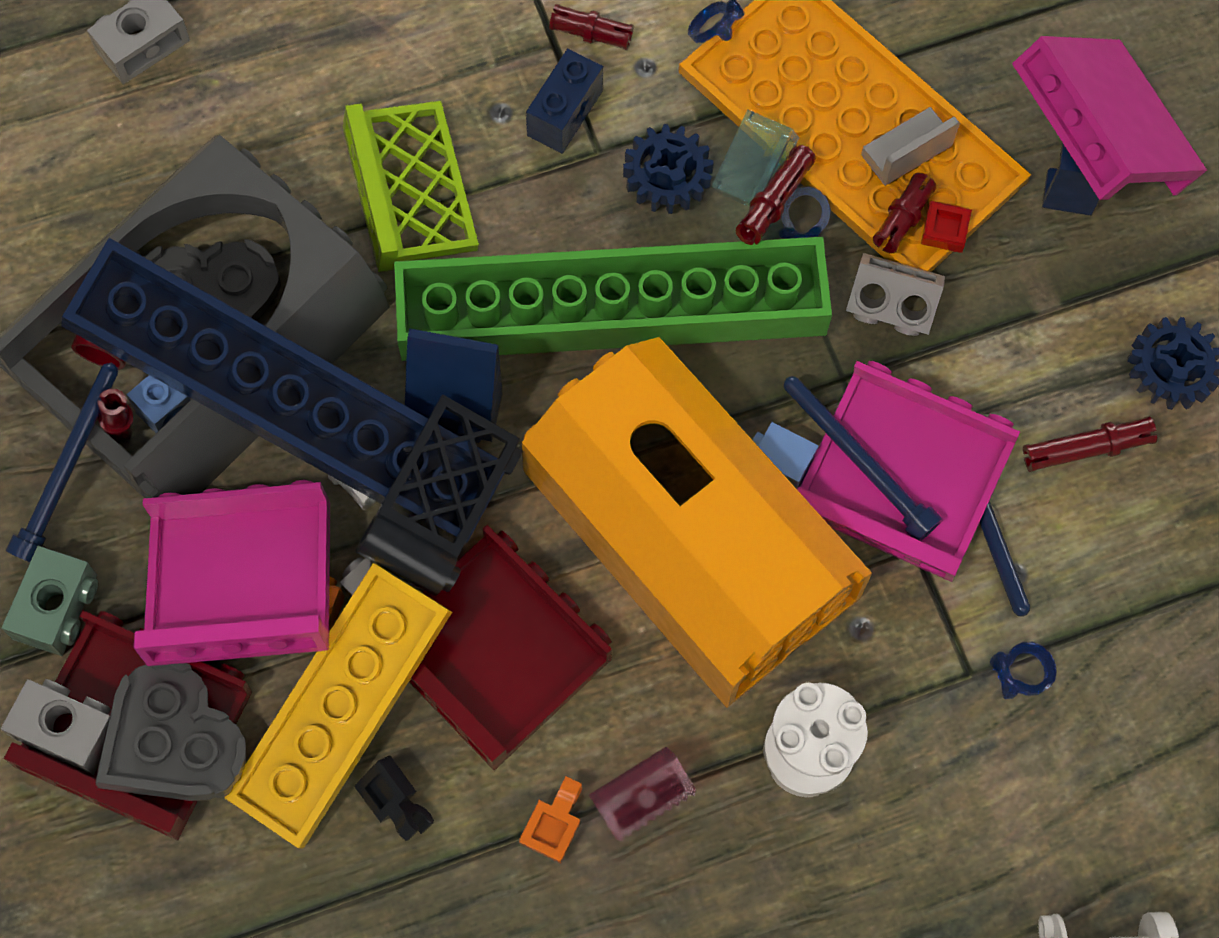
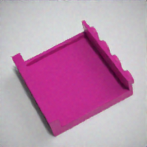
M1041 36L1012 63L1099 200H1109L1128 183L1164 181L1173 196H1176L1207 171L1121 40Z
M856 361L853 376L834 417L917 505L922 503L926 508L931 506L943 518V521L922 541L912 538L905 531L907 525L902 521L904 516L826 433L801 487L798 486L797 490L832 529L952 582L1020 431L1013 429L1014 424L1002 416L989 414L988 417L971 411L973 406L963 399L949 396L946 400L932 394V388L919 380L909 378L905 382L891 376L892 371L880 363L868 361L866 365Z
M298 480L290 485L273 487L255 484L246 489L230 491L213 488L198 494L164 493L156 498L143 499L142 505L151 517L144 631H135L134 649L147 666L329 650L330 500L321 482L314 483L308 480Z

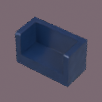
M1062 142L1058 169H1048L1046 174L1042 208L1091 216L1099 202V198Z

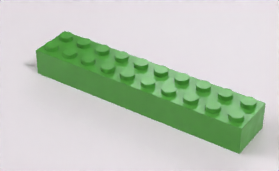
M823 237L761 240L757 245L755 243L748 245L740 241L394 262L397 341L401 361H407L409 329L497 344L499 355L624 348L627 345L660 337L666 345L826 336L832 318Z

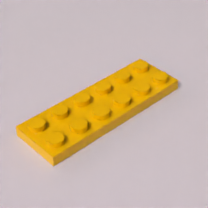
M373 563L330 630L329 650L316 652L245 764L240 779L224 798L298 849L304 848L452 612L383 567Z

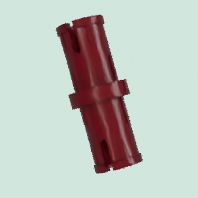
M555 4L553 8L555 13L551 14L549 23L550 30H558L583 37V42L592 44L594 40L623 48L626 51L628 50L630 45L628 41H631L634 31L633 24H625L600 17V12L594 10L586 13Z
M923 173L913 174L901 197L892 201L888 208L889 215L873 236V242L878 248L890 236L882 251L895 253L910 227H915L920 221L922 208L937 188L935 181L931 178L926 186L920 190V186L928 175Z

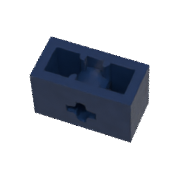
M567 48L526 111L527 136L563 154L603 91V66Z

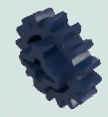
M663 124L662 133L656 134L650 127L647 128L646 140L638 136L633 138V149H626L625 151L626 163L623 164V177L628 178L626 187L628 192L638 190L636 202L639 205L648 199L651 201V211L656 212L661 204L666 205L668 214H673L675 204H680L686 211L690 208V198L699 202L703 199V189H710L712 176L709 174L713 172L714 163L713 160L708 159L710 151L708 145L698 147L700 136L697 133L687 138L685 137V127L680 126L676 133H670L668 124ZM650 155L651 160L644 162V168L640 169L643 160L646 158V156ZM695 169L694 177L687 184L685 181L686 177L691 176L692 170Z
M1165 317L1161 319L1157 327L1151 323L1148 324L1142 335H1138L1133 342L1132 347L1135 350L1131 351L1127 362L1136 366L1129 373V377L1142 380L1137 391L1142 393L1149 389L1153 393L1151 403L1155 404L1160 398L1166 399L1167 409L1172 410L1178 401H1181L1185 409H1190L1195 399L1203 403L1211 394L1210 391L1214 392L1218 387L1219 362L1216 360L1219 359V348H1212L1210 346V343L1215 338L1213 333L1207 334L1204 337L1199 334L1202 324L1197 322L1190 329L1186 327L1185 318L1180 317L1176 324L1172 326L1168 318ZM1168 340L1167 345L1158 344L1156 348H1151L1159 342ZM1196 378H1201L1195 384L1184 386L1185 381L1194 382Z

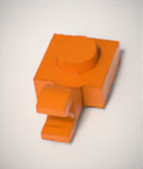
M566 776L552 806L539 800L519 840V844L561 864L581 823V820L570 815V812L582 792V784Z

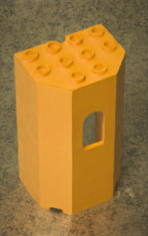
M660 337L627 345L616 354L608 352L595 363L593 371L581 381L575 378L563 386L558 393V398L523 437L522 456L524 473L726 708L784 662L794 650L802 644H806L861 598L872 575V572ZM653 423L666 427L713 479L712 482L681 506L678 505L641 463L631 449L630 439L633 433L645 424Z

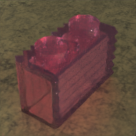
M666 746L589 794V797L616 840L623 841L624 835L631 836L632 830L639 831L640 825L647 826L648 820L655 821L656 815L663 816L664 810L671 811L672 805L679 806L680 800L687 801L688 795L695 796L696 789L676 755Z

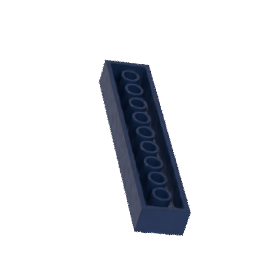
M108 238L62 316V327L382 504L428 419L111 238ZM438 425L443 441L459 437ZM431 434L425 446L435 444L433 434ZM467 441L445 447L452 472L474 466ZM477 447L482 463L498 459ZM437 449L420 454L416 463L421 480L444 474ZM493 466L484 469L486 479L488 478ZM476 471L454 477L461 502L477 498L481 491V486ZM502 472V474H501V476H500V478H499V480H498L496 486L494 487V489H493V491H492V493H491V495H490V497H489L487 503L485 504V506H484V508H483V510H482V512H481V514H480L478 520L476 521V523H475V525H474V527H473V529H472V531H471V533H470V535H469V537L467 538V540H466L465 543H468V541H469V539H470L472 533L474 532V530H475V528H476V526H477V524H478L480 518L482 517V515H483V513H484V511H485V509H486V507H487L489 501L491 500V498H492V496H493V494H494V492H495L497 486L499 485V483H500V481H501V479H502V477H503V475H504V472ZM412 473L409 474L404 485L414 483ZM446 480L423 486L431 511L454 505ZM416 488L400 492L391 509L407 518L423 514ZM473 505L463 508L465 518ZM453 510L432 516L437 534L453 543L460 530L456 511ZM425 519L415 521L428 529Z

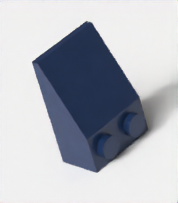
M409 329L407 338L405 406L429 418L439 397L443 394L496 425L503 395L498 345ZM444 410L438 425L459 437L464 436L465 433L461 419L451 412ZM470 424L473 433L482 431ZM493 436L475 438V442L480 443L481 440L492 442Z

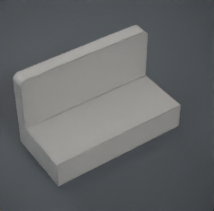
M929 107L865 145L861 156L886 186L951 147L960 123L956 117H952L943 123L933 109Z

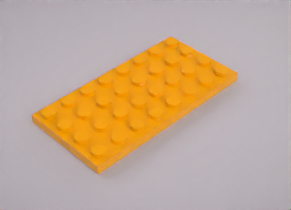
M753 0L679 64L678 73L780 165L783 164L795 145L797 148L799 145L810 148L815 154L816 162L800 183L884 259L932 272L953 251L921 244L930 201L972 210L967 239L1026 185L1031 176L1026 169L832 0ZM929 107L933 109L943 123L952 117H956L960 125L951 147L886 186L861 156L865 145ZM923 173L928 175L920 186V190L926 186L931 178L935 181L937 188L922 208L920 221L915 227H910L895 253L882 251L890 236L883 241L879 248L874 244L873 236L889 215L888 208L892 201L901 197L913 174Z

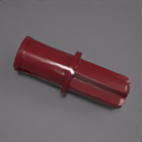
M113 388L107 389L100 394L101 401L98 400L97 402L100 410L98 422L100 427L120 444L122 439L130 440L132 436L131 426L134 415L132 409L127 405L126 395L122 391Z

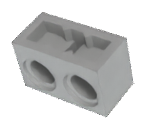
M863 253L846 311L854 313L853 317L864 323L877 324L879 320L895 325V330L906 335L918 336L919 332L929 335L943 291L945 276ZM868 284H878L884 289L885 295L880 299H870L865 296L862 288ZM916 295L923 298L927 306L920 311H911L904 305L903 301L909 296Z

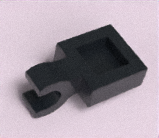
M390 755L378 760L354 785L380 823L390 818L398 834L405 841L410 840L418 831L421 834L424 833L434 823V819L427 809L409 800L417 791Z

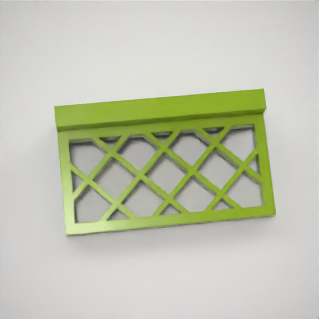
M435 101L366 111L363 110L362 104L345 106L343 131L378 272L394 270V262L412 261L478 251L479 243L442 102ZM434 115L437 127L429 136L411 124L417 117ZM387 121L397 127L398 131L388 141L374 132L372 123ZM405 133L423 143V146L415 156L396 146ZM378 146L383 149L381 153H379ZM429 148L445 157L446 163L439 172L420 161ZM389 153L408 164L399 177L383 168L382 163ZM413 169L418 170L433 180L424 193L405 182ZM447 172H449L450 178L445 176ZM387 182L392 185L390 189H388ZM438 184L454 192L455 200L449 208L429 197ZM398 189L417 200L408 214L392 205L391 199ZM423 205L442 216L434 229L429 228L414 218ZM457 207H458V210H459V214H460V215H458L457 213H455V210L457 209ZM396 219H398L399 221H401V224L399 225V227H398V225H397ZM450 220L463 228L466 239L450 241L439 234L446 222ZM407 226L427 237L421 246L403 248L400 236Z

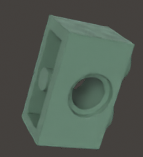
M37 546L1 629L14 641L63 656L67 645L71 646L79 634L81 622L78 619L84 605L90 604L95 597L98 588L96 572L86 561ZM54 595H64L63 602L57 609L45 610V605L49 598Z

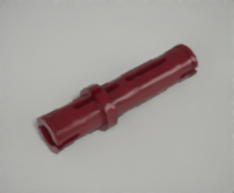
M795 145L764 191L756 193L750 202L749 212L737 225L735 231L742 242L748 245H753L754 243L757 245L770 224L778 222L784 213L785 203L803 180L805 174L816 162L815 154L810 148L804 145H799L797 148Z
M1150 416L1118 425L1107 422L1103 423L1100 429L1031 445L1026 444L1023 446V454H1028L1029 457H1024V461L1028 471L1034 472L1038 469L1107 454L1110 457L1118 456L1121 450L1155 444L1158 438L1157 434L1151 435L1150 432L1157 430Z

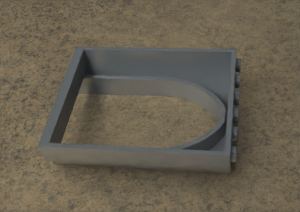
M215 135L0 333V368L64 426L72 431L81 410L23 357L62 322L64 312L108 238L137 252L147 242L162 232L186 221L208 215L224 213L256 215L272 219L286 230L290 240L291 252L289 276L281 301L265 326L331 364L390 308L384 294L388 288L385 282L376 273L371 271L359 252L352 247L351 239L343 230L337 226H334L332 229L321 221L320 213L311 203L306 200L300 203L291 195L288 185L277 175L273 174L269 177L260 169L261 166L258 160L248 150L243 148L239 151L221 135ZM191 399L133 456L96 423L85 445L144 498H156L164 493H178L181 495L202 493L259 436Z

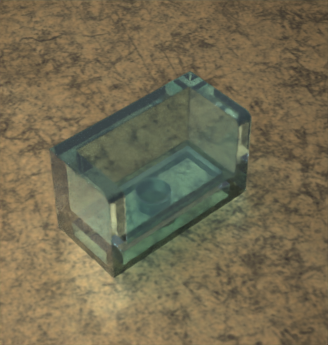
M747 109L712 187L720 194L750 207L753 197L756 193L764 191L800 137L792 128Z

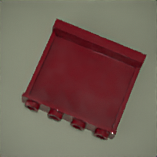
M486 525L482 528L483 538L456 562L455 566L460 568L461 572L452 589L448 593L441 590L437 596L427 591L422 592L450 610L452 614L409 683L495 771L611 661L612 648L609 645L612 641L597 624L593 623L589 627L577 615L580 612V608L570 596L564 592L557 595L546 584L550 580L540 566L533 561L527 565L516 554L519 550L518 546L504 531L501 530L496 534Z
M82 611L80 618L85 622V626L55 682L70 690L69 698L83 703L85 698L89 697L105 704L112 710L115 693L122 678L126 674L129 676L136 668L146 665V663L134 649L135 633L122 628L124 624L122 620L104 611H99L97 616ZM203 661L187 663L202 678L204 686L206 685L208 690V706L225 712L229 719L237 724L252 694L247 682L243 680L245 674L226 664H220L219 668L216 669L203 663ZM63 714L56 719L53 726L54 733L64 732L70 727L73 720L72 714ZM12 742L3 758L16 769L177 841L198 800L189 801L97 788L96 778L99 766L94 775L23 743L18 745Z

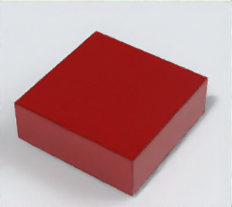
M930 201L921 244L962 253L965 247L972 210Z

